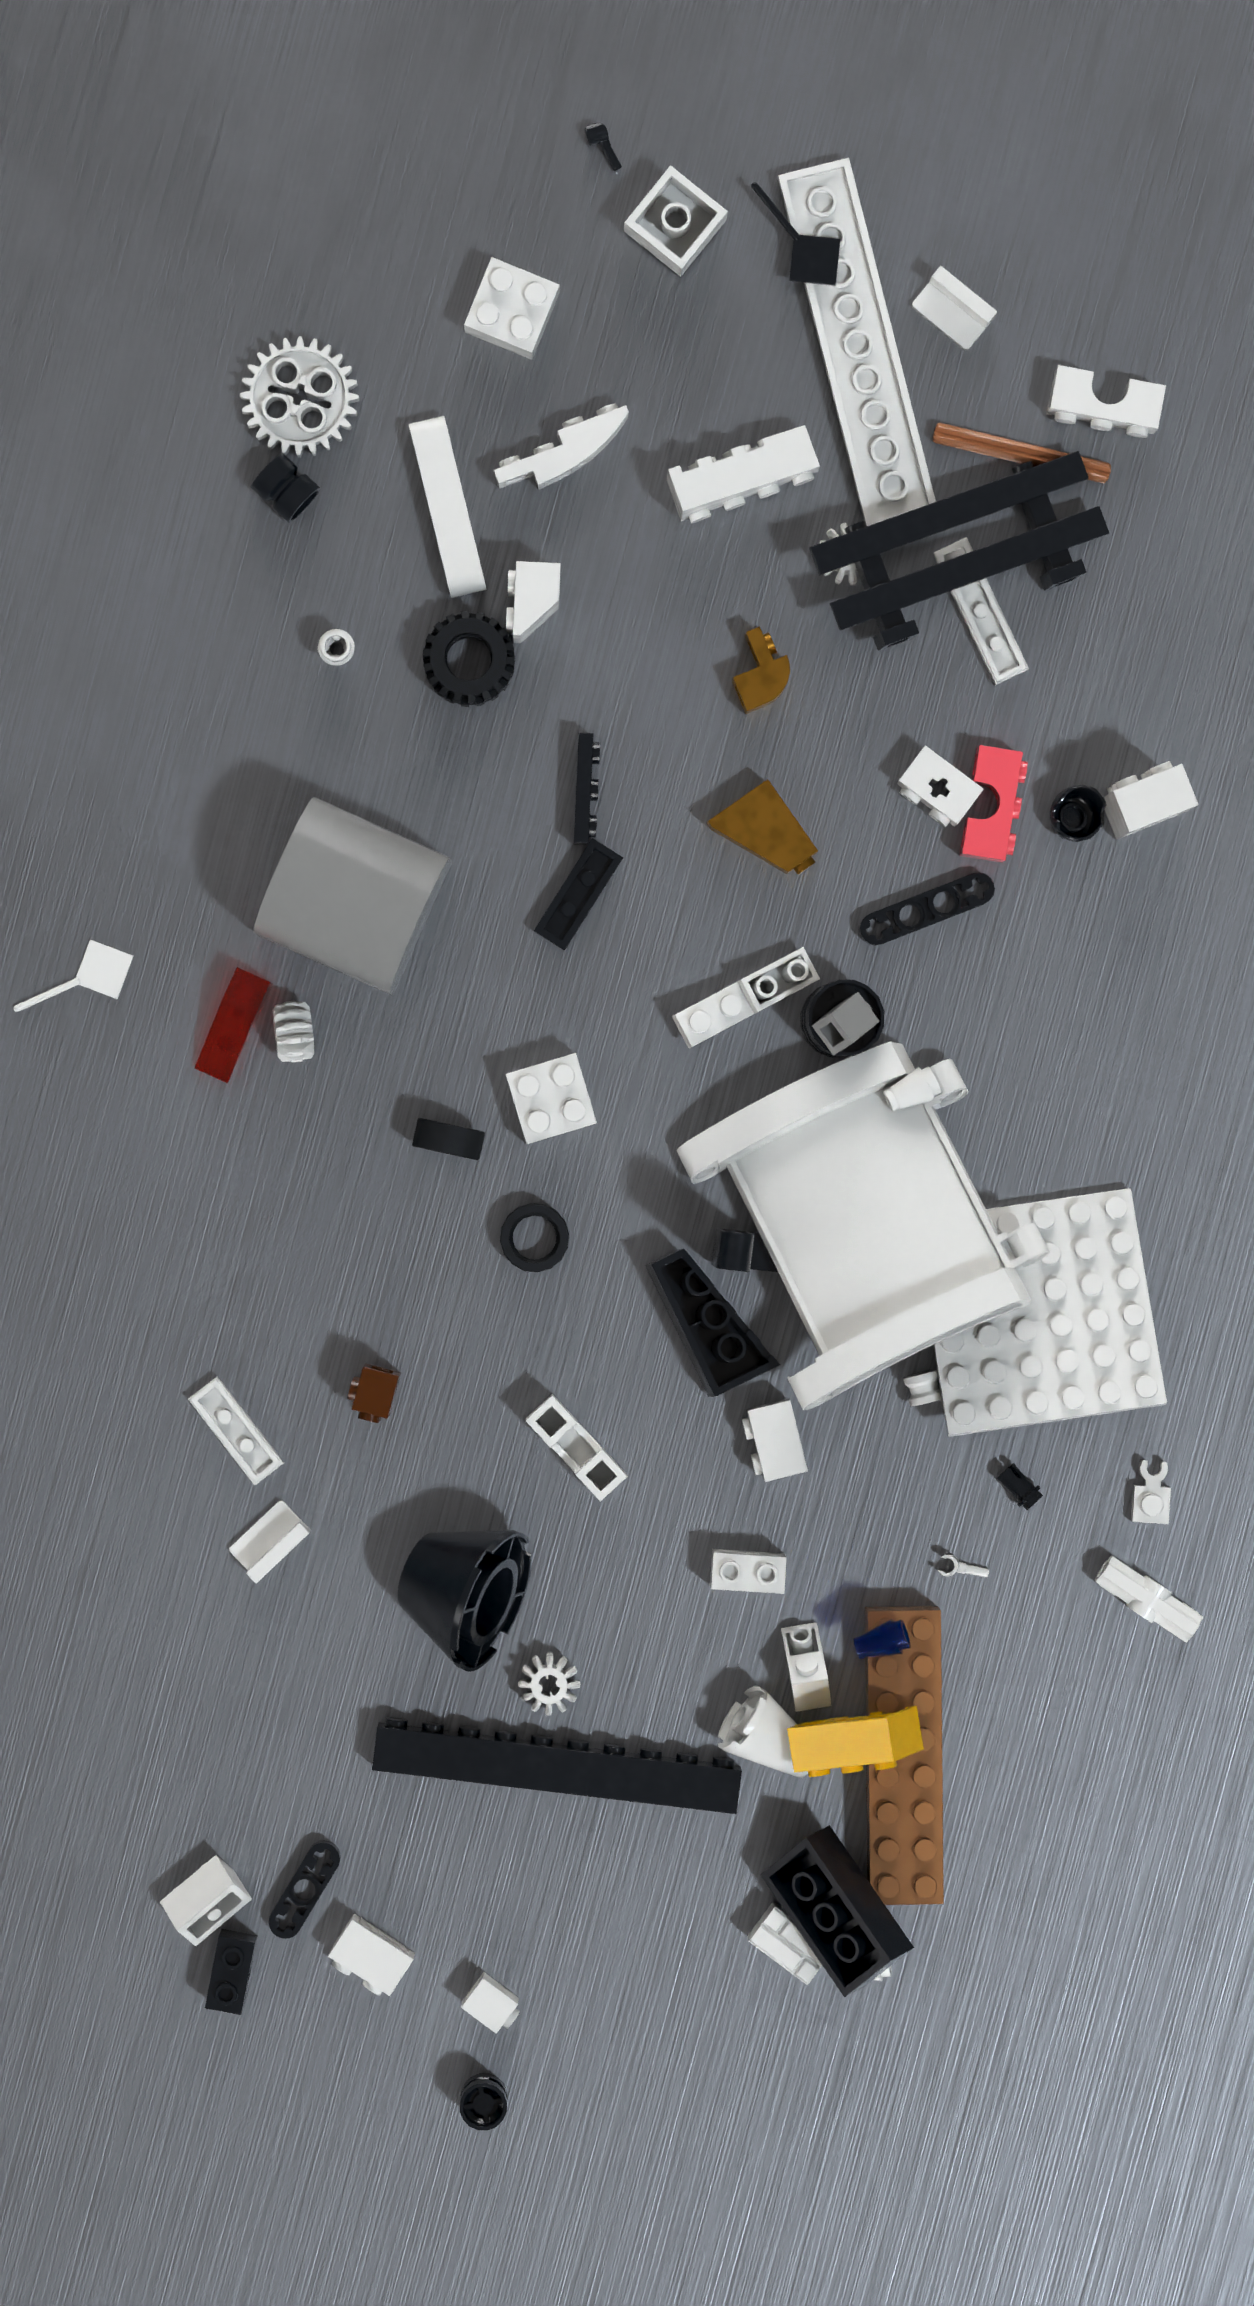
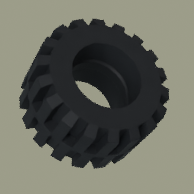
M461 611V614L446 616V620L441 623L438 622L434 626L432 633L428 634L425 640V648H423V666L429 683L439 696H443L446 698V701L452 704L458 703L461 706L469 707V705L476 704L477 706L484 705V702L493 701L499 697L498 694L502 690L505 691L514 673L515 655L513 643L509 638L508 632L499 625L497 620L486 617L484 613L477 612V614L469 613V611ZM474 638L482 641L489 649L491 663L488 671L480 678L462 680L450 671L447 663L448 652L451 646L459 640Z

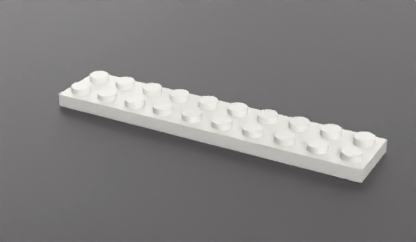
M845 158L778 175L788 221L798 234L840 239L836 286L804 283L863 519L866 525L870 526L934 503L936 500L850 159Z

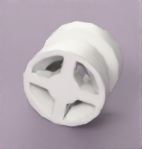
M937 1369L916 1373L903 1378L905 1386L910 1389L911 1396L908 1400L911 1407L942 1399L941 1390L937 1382L939 1379Z

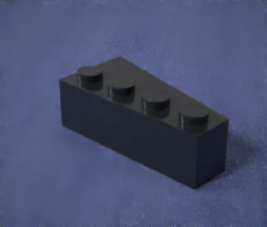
M684 1248L671 1252L645 1265L708 1397H716L780 1365L774 1356L762 1345L754 1332L737 1315L731 1304L718 1292L711 1280Z

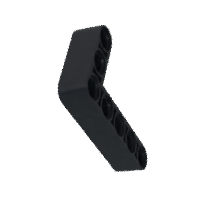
M715 1228L711 1264L715 1268L750 1272V1269L778 1272L759 1233Z

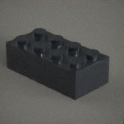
M830 1825L803 1839L761 1874V1877L844 1997L870 1983L914 1948Z

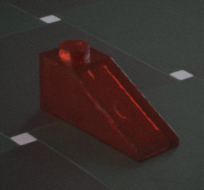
M238 967L236 968L214 1018L195 1069L229 1083L273 983Z

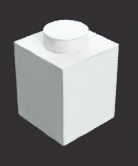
M485 1972L482 1973L461 2004L462 2009L496 2034L502 2026L508 2029L520 2013L516 2009L519 1998Z

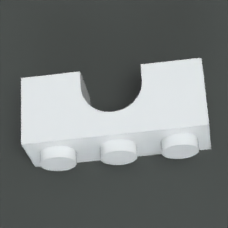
M1058 365L1055 369L1046 413L1055 415V421L1065 424H1076V420L1091 422V428L1102 431H1111L1112 426L1126 429L1127 435L1139 438H1147L1148 433L1154 434L1157 431L1166 385L1130 379L1125 386L1123 399L1115 404H1105L1099 401L1093 393V371Z
M553 1394L526 1417L525 1421L568 1464L575 1475L600 1502L627 1478V1473Z

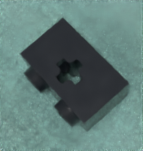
M221 1929L205 2004L206 2009L237 2015L242 2014L258 1935Z

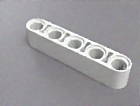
M440 416L409 424V429L450 596L454 598L487 590L445 417Z

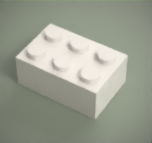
M1171 761L1150 768V770L1141 774L1142 780L1138 781L1135 774L1106 788L1108 795L1103 797L1107 804L1104 810L1116 840L1183 814L1199 805L1183 764L1173 767Z

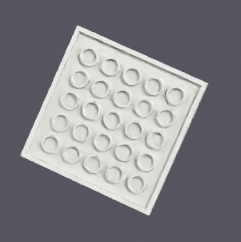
M1131 1188L986 1209L998 1235L1005 1231L1009 1234L1034 1220L1050 1254L1032 1265L1017 1270L1032 1300L1030 1304L987 1320L933 1345L948 1437L1166 1405L1167 1399Z

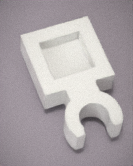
M1141 1459L1139 1473L1144 1478V1485L1133 1484L1131 1521L1169 1524L1171 1488L1161 1486V1481L1168 1473L1167 1462L1160 1461L1158 1473L1151 1475L1147 1471L1148 1461Z

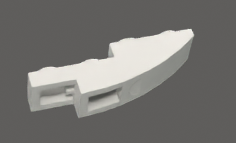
M614 403L596 411L598 416L585 421L582 416L569 419L562 423L563 429L557 431V437L560 442L559 446L554 447L553 443H547L533 449L534 455L520 460L519 455L500 461L498 463L500 468L494 470V476L499 489L534 476L539 490L574 473L591 461L617 435L628 419L629 411L627 406L618 408L617 404Z
M804 947L673 1015L672 1018L687 1047L691 1048L820 980V977Z

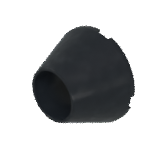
M514 1530L428 1533L418 1541L407 1558L398 1585L399 1605L460 1669L471 1672L484 1666L497 1652V1649L492 1646L501 1632L509 1634L517 1618L526 1594L532 1564V1554L525 1551V1543L528 1544L529 1539L523 1533Z

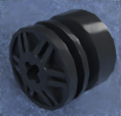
M837 980L816 988L806 998L800 1012V1028L806 1042L816 1052L830 1058H846L867 1051L878 1041L884 1027V1009L879 996L869 986L856 980ZM859 992L863 999L871 1006L872 1011L880 1022L853 1044L833 1055L812 1025L839 1003Z

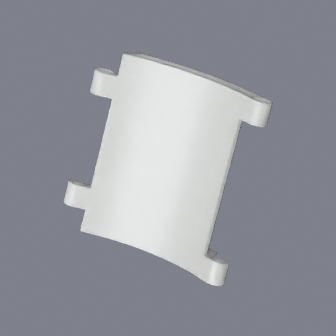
M890 1041L832 1064L765 1096L716 1123L677 1148V1153L693 1184L708 1180L728 1168L819 1356L815 1358L814 1364L792 1377H787L804 1411L827 1402L852 1386L925 1348L1032 1302L1017 1270L1042 1260L1050 1254V1251L1034 1220L1009 1234L1005 1231L998 1235L936 1112V1109L957 1102L969 1092L952 1059L943 1060L930 1067L941 1090L940 1094L934 1096L933 1101L892 1111L883 1092L890 1089L891 1086L914 1071L915 1068L903 1044Z

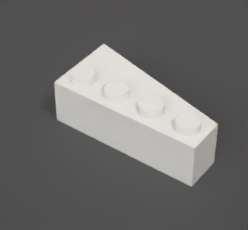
M803 425L757 441L758 446L751 448L750 444L732 448L722 454L723 459L716 460L715 457L711 456L698 459L695 463L688 466L689 470L682 472L680 465L668 469L666 481L681 521L689 518L691 523H696L712 516L710 510L724 506L725 511L732 510L746 504L744 499L746 497L758 494L760 499L780 492L779 486L792 481L794 486H798L815 479L813 473L818 472L820 465L806 426Z

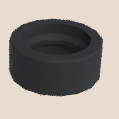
M418 1118L412 1146L479 1160L485 1132Z
M529 1203L519 1206L507 1216L501 1227L500 1243L503 1253L512 1265L523 1271L541 1272L551 1269L562 1260L568 1249L569 1232L565 1220L555 1209L545 1204ZM530 1216H540L548 1220L556 1232V1244L552 1252L540 1259L524 1257L517 1251L513 1242V1233L517 1224Z

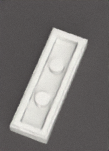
M218 1376L188 1398L254 1485H257L285 1463Z

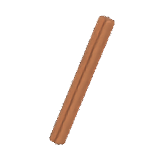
M937 423L933 433L934 443L1020 464L1032 461L1034 467L1069 454L944 423ZM1081 456L1089 477L1087 480L1106 483L1110 476L1111 465L1107 462Z

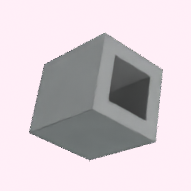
M857 992L839 1003L815 1022L812 1027L830 1052L835 1055L853 1044L880 1021L872 1011L871 1006Z

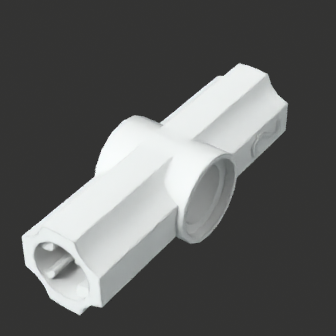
M1112 1555L1103 1564L1094 1580L1099 1586L1125 1601V1605L1151 1623L1153 1621L1186 1643L1195 1634L1203 1619V1616L1173 1597L1172 1592L1147 1575L1143 1577Z

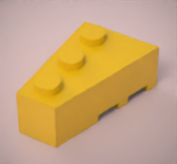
M917 1706L905 1707V1709L895 1713L883 1714L882 1711L871 1712L868 1716L850 1718L843 1716L803 1722L787 1728L794 1772L808 1771L809 1777L830 1774V1769L841 1768L843 1774L864 1770L863 1765L874 1764L875 1770L897 1767V1760L924 1750Z

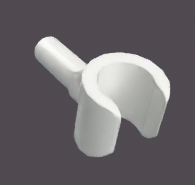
M953 1554L941 1556V1558H949L954 1562V1569L951 1572L938 1569V1572L943 1576H952L957 1572L988 1578L989 1569L959 1562L958 1558Z

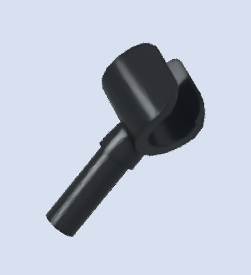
M602 123L586 126L585 131L589 146L601 143L602 150L613 170L620 169L622 166L611 147L606 126Z

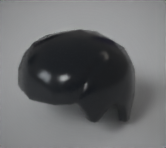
M1086 785L1068 787L1057 794L1050 808L1051 826L1057 835L1068 841L1080 842L1091 839L1104 825L1106 801L1096 788Z

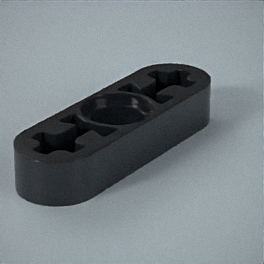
M327 1840L314 1843L298 1867L269 1918V1927L277 1937L283 1939L291 1938L300 1931L339 1866L341 1855L334 1843ZM327 1849L331 1851L330 1859L334 1862L332 1865L325 1863L319 1871L318 1875L325 1876V1879L321 1882L315 1874L303 1870L305 1866H308L312 1871L318 1860L314 1853L316 1851L322 1853ZM307 1879L314 1884L315 1894L313 1897L301 1899L295 1894L294 1886L299 1880ZM289 1897L295 1905L304 1907L306 1910L302 1913L297 1908L292 1917V1922L296 1925L294 1927L287 1926L283 1930L278 1927L280 1920L276 1916L278 1914L284 1916L288 1912L291 1904L284 1901Z

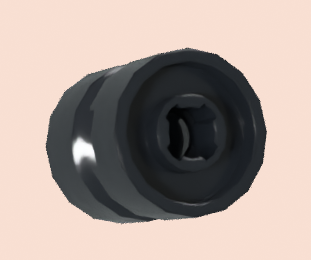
M280 453L260 472L252 483L251 488L265 501L274 500V510L290 523L310 505L321 488L306 474L298 476V467L285 454Z
M479 2073L470 2077L464 2083L460 2095V2113L468 2126L476 2130H490L497 2127L503 2121L507 2112V2090L504 2083L497 2076L490 2073Z

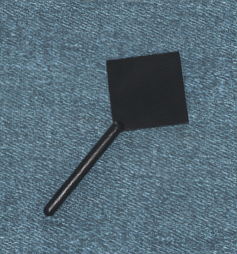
M753 182L751 188L793 238L789 281L836 286L840 239L799 235L758 183Z

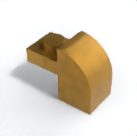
M760 627L745 633V639L757 667L732 678V683L745 714L774 702L782 694L790 674L788 656L785 655L773 660L772 654L777 653L769 632L762 634Z

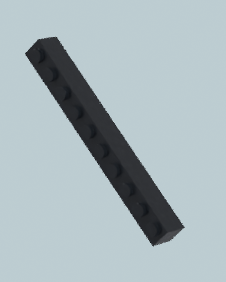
M392 1717L386 1718V1723L379 1722L377 1726L372 1765L373 1771L737 1814L742 1769L741 1766L734 1765L735 1760L731 1758L713 1757L712 1762L698 1761V1755L682 1752H678L676 1758L662 1756L661 1750L640 1748V1754L625 1752V1746L617 1744H604V1749L589 1748L590 1742L575 1739H568L567 1745L553 1743L552 1737L543 1735H531V1740L516 1739L517 1733L509 1731H495V1736L481 1735V1729L475 1727L459 1726L458 1732L444 1730V1724L422 1722V1727L407 1726L408 1720Z

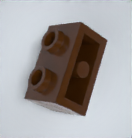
M367 1363L363 1366L360 1378L354 1376L347 1397V1400L354 1401L352 1410L359 1411L358 1418L374 1423H379L381 1417L388 1419L401 1372Z

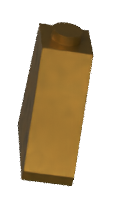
M768 779L707 822L712 831L785 874L795 870L797 875H799L816 863L812 856L818 852L817 848Z

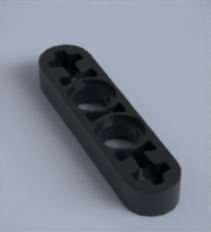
M972 873L870 913L860 923V936L869 945H882L982 906L993 897L995 891L994 882L984 873ZM973 879H977L979 884L986 883L987 890L983 892V899H978L977 895H971L964 898L968 906L961 907L960 896L954 889V886L960 885L962 892L973 886L971 881ZM946 892L953 897L954 906L950 912L941 913L935 909L933 901L936 894ZM911 905L919 910L920 920L915 926H906L901 922L899 914L904 906ZM892 911L894 923L900 932L893 934V927H889L881 932V939H876L875 935L868 936L866 929L871 926L869 920L875 919L878 924L890 920L886 913Z

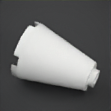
M756 1685L747 1689L744 1692L748 1696L746 1701L742 1705L736 1701L726 1715L718 1733V1737L723 1740V1743H717L718 1747L727 1753L798 1778L808 1775V1771L794 1772L787 1728L795 1726L797 1723L765 1689Z

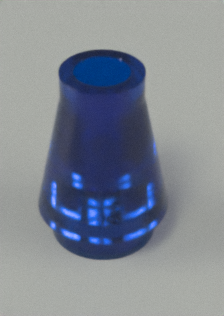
M890 1619L869 1632L853 1638L859 1659L903 1654V1650L911 1648L908 1631L902 1619L895 1622L893 1619Z

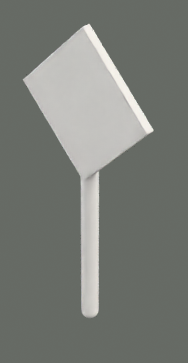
M90 940L76 978L15 1005L13 1009L15 1012L22 1011L77 985L118 999L134 956Z

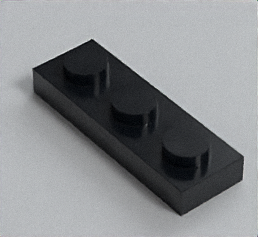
M579 732L574 845L588 846L589 837H596L597 815H590V801H598L599 779H591L592 764H599L600 742H593V733Z
M592 838L534 932L565 951L623 857Z

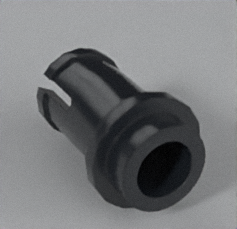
M1012 1463L997 1477V1480L1001 1481L1019 1501L1017 1505L1019 1507L1023 1506L1026 1510L1043 1496L1038 1491L1040 1487L1038 1485L1035 1487L1016 1467L1015 1463Z

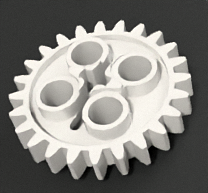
M302 336L298 337L294 347H291L287 338H283V349L278 350L272 343L269 344L272 355L267 357L258 352L257 356L261 365L259 367L252 364L247 366L254 377L242 378V383L249 387L250 391L240 393V398L249 401L250 404L241 410L244 415H254L247 422L249 429L260 426L256 438L260 441L269 436L268 448L272 450L280 443L282 444V453L287 455L291 447H294L298 458H301L303 449L308 447L311 454L316 456V445L319 444L329 451L330 444L328 439L333 437L341 442L342 437L338 431L340 427L346 430H351L352 428L351 424L346 420V416L354 417L358 414L357 410L349 406V403L359 401V395L349 393V390L358 386L357 380H346V377L353 371L351 366L340 368L339 366L344 359L343 355L338 354L331 358L332 347L329 344L322 351H319L318 341L315 338L309 347L304 346ZM291 366L297 370V376L292 382L283 383L277 379V374L282 367ZM320 376H326L333 381L331 389L325 393H318L312 388L314 380ZM270 386L278 387L291 394H298L300 389H304L307 398L330 402L331 407L324 408L307 400H302L300 405H295L292 396L272 393L268 391V388ZM276 401L285 403L287 405L285 415L280 418L270 417L267 414V409L271 403ZM316 411L323 416L322 422L318 427L307 428L303 425V417L308 412Z

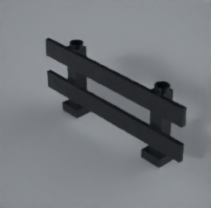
M1079 451L1035 467L1032 461L1021 464L1011 469L1013 474L870 526H867L865 521L858 522L844 529L846 534L809 547L819 576L855 563L864 587V591L830 603L839 630L842 631L876 619L880 632L873 639L877 650L880 651L908 641L919 634L915 620L905 622L901 611L905 607L1041 558L1047 570L1045 574L1039 577L1044 591L1076 580L1087 573L1082 559L1073 562L1068 549L1109 534L1100 506L1057 521L1047 495L1089 479ZM1022 504L1031 528L1030 531L890 581L880 555L881 553Z

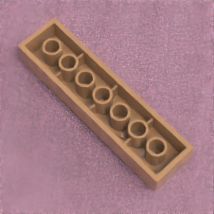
M938 1606L865 1607L866 1716L870 1715L871 1712L895 1713L905 1709V1707L917 1706L924 1750L897 1760V1767L875 1770L874 1764L866 1765L867 1880L885 1905L944 1904L941 1610Z

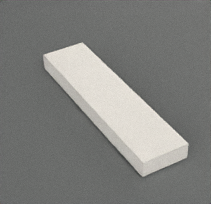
M965 537L934 552L933 556L937 564L972 552L973 549L968 538ZM987 579L950 591L994 685L996 686L1029 670Z

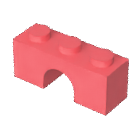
M979 745L976 748L971 780L980 786L989 788L994 793L997 807L990 818L976 819L968 817L965 819L959 856L1003 863L1006 861V855H1013L1016 834L1010 833L1012 819H1019L1022 798L1016 797L1018 783L1025 782L1028 762L1022 761L1023 752Z

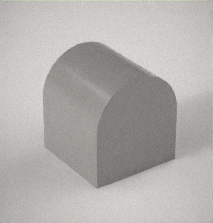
M313 797L303 811L283 851L259 909L253 932L261 938L393 996L452 865L451 858Z

